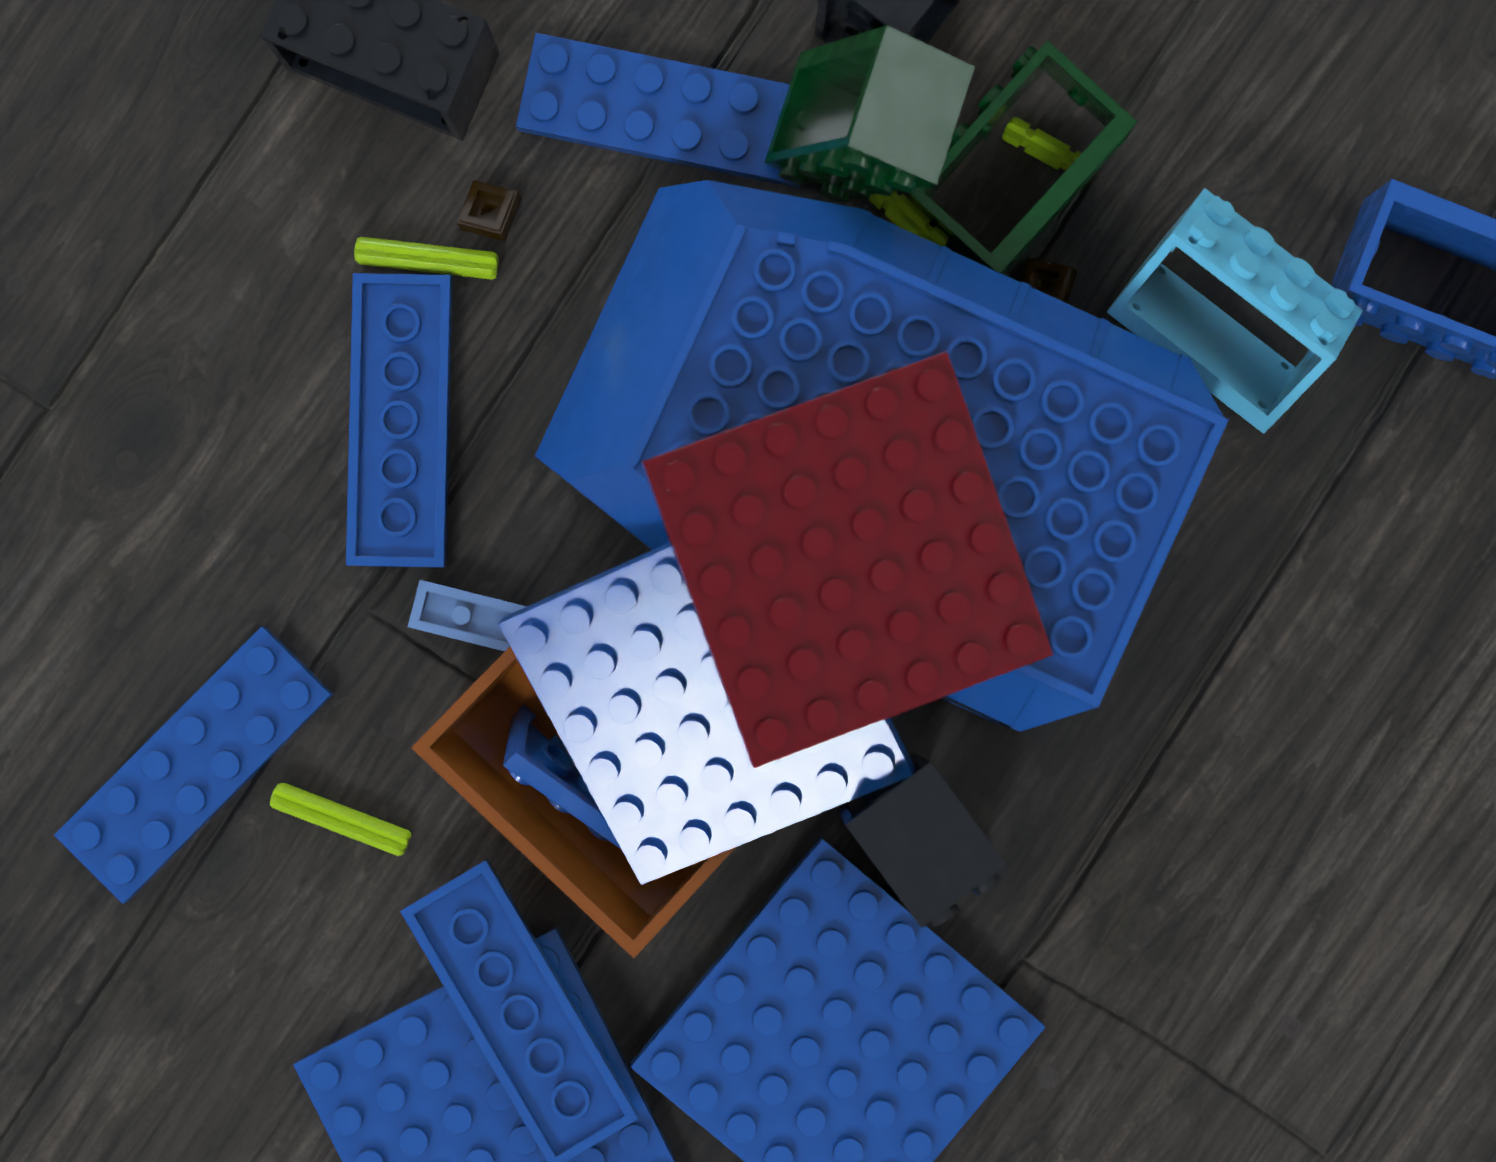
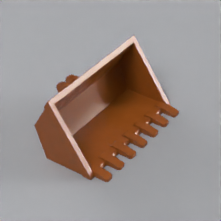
M509 647L411 748L634 959L736 847L641 885L620 848L609 840L603 841L595 837L585 823L570 813H563L557 810L544 794L531 785H523L516 781L503 764L511 719L524 704L536 715L531 724L549 741L555 735L559 738L560 736L512 648Z

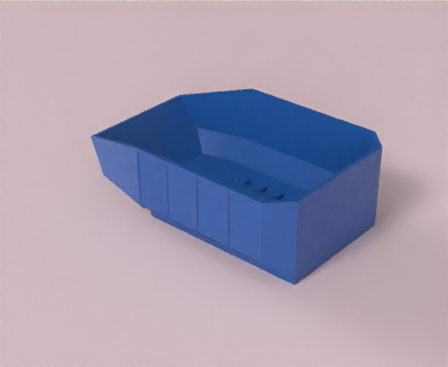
M704 180L658 189L535 457L650 550H654L670 541L641 461L947 351L1053 655L952 693L941 699L1002 727L1021 732L1099 707L1229 419L1223 416L1189 357L1176 354L1111 324L1110 321L1095 317L1030 287L1031 285L1016 281L951 251L950 248L935 244L878 218L869 211Z

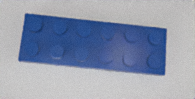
M535 33L516 128L519 132L799 189L801 186L800 184L779 177L780 169L764 163L790 84Z
M353 273L346 566L446 568L453 278L451 275Z
M261 626L54 836L122 904L129 902L334 694L266 626Z
M489 859L477 864L400 911L547 1162H568L639 1119V1113Z

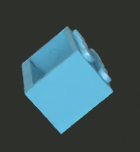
M1204 188L1139 266L1107 313L1135 335L1176 354L1189 357L1209 392L1264 434L1337 359L1363 310L1353 300L1348 298L1346 292L1335 289L1319 277L1306 261L1295 258L1275 243L1273 237L1266 230L1253 226L1235 212L1233 206L1228 201H1223L1219 196L1213 195ZM1176 247L1181 249L1306 346L1309 350L1306 352L1303 360L1296 367L1164 266L1161 263L1169 252L1172 253Z

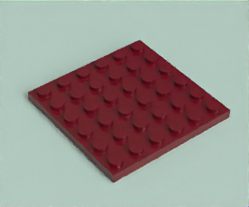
M947 351L641 461L751 767L754 769L1053 655Z

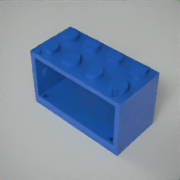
M1391 179L1363 200L1331 286L1346 292L1348 298L1353 300L1363 310L1355 326H1362L1363 322L1381 329L1379 334L1385 339L1401 344H1407L1409 340L1425 346V353L1431 357L1443 361H1453L1454 358L1472 364L1470 368L1472 372L1496 379L1495 336L1362 285L1371 260L1378 250L1379 239L1384 228L1496 271V219Z

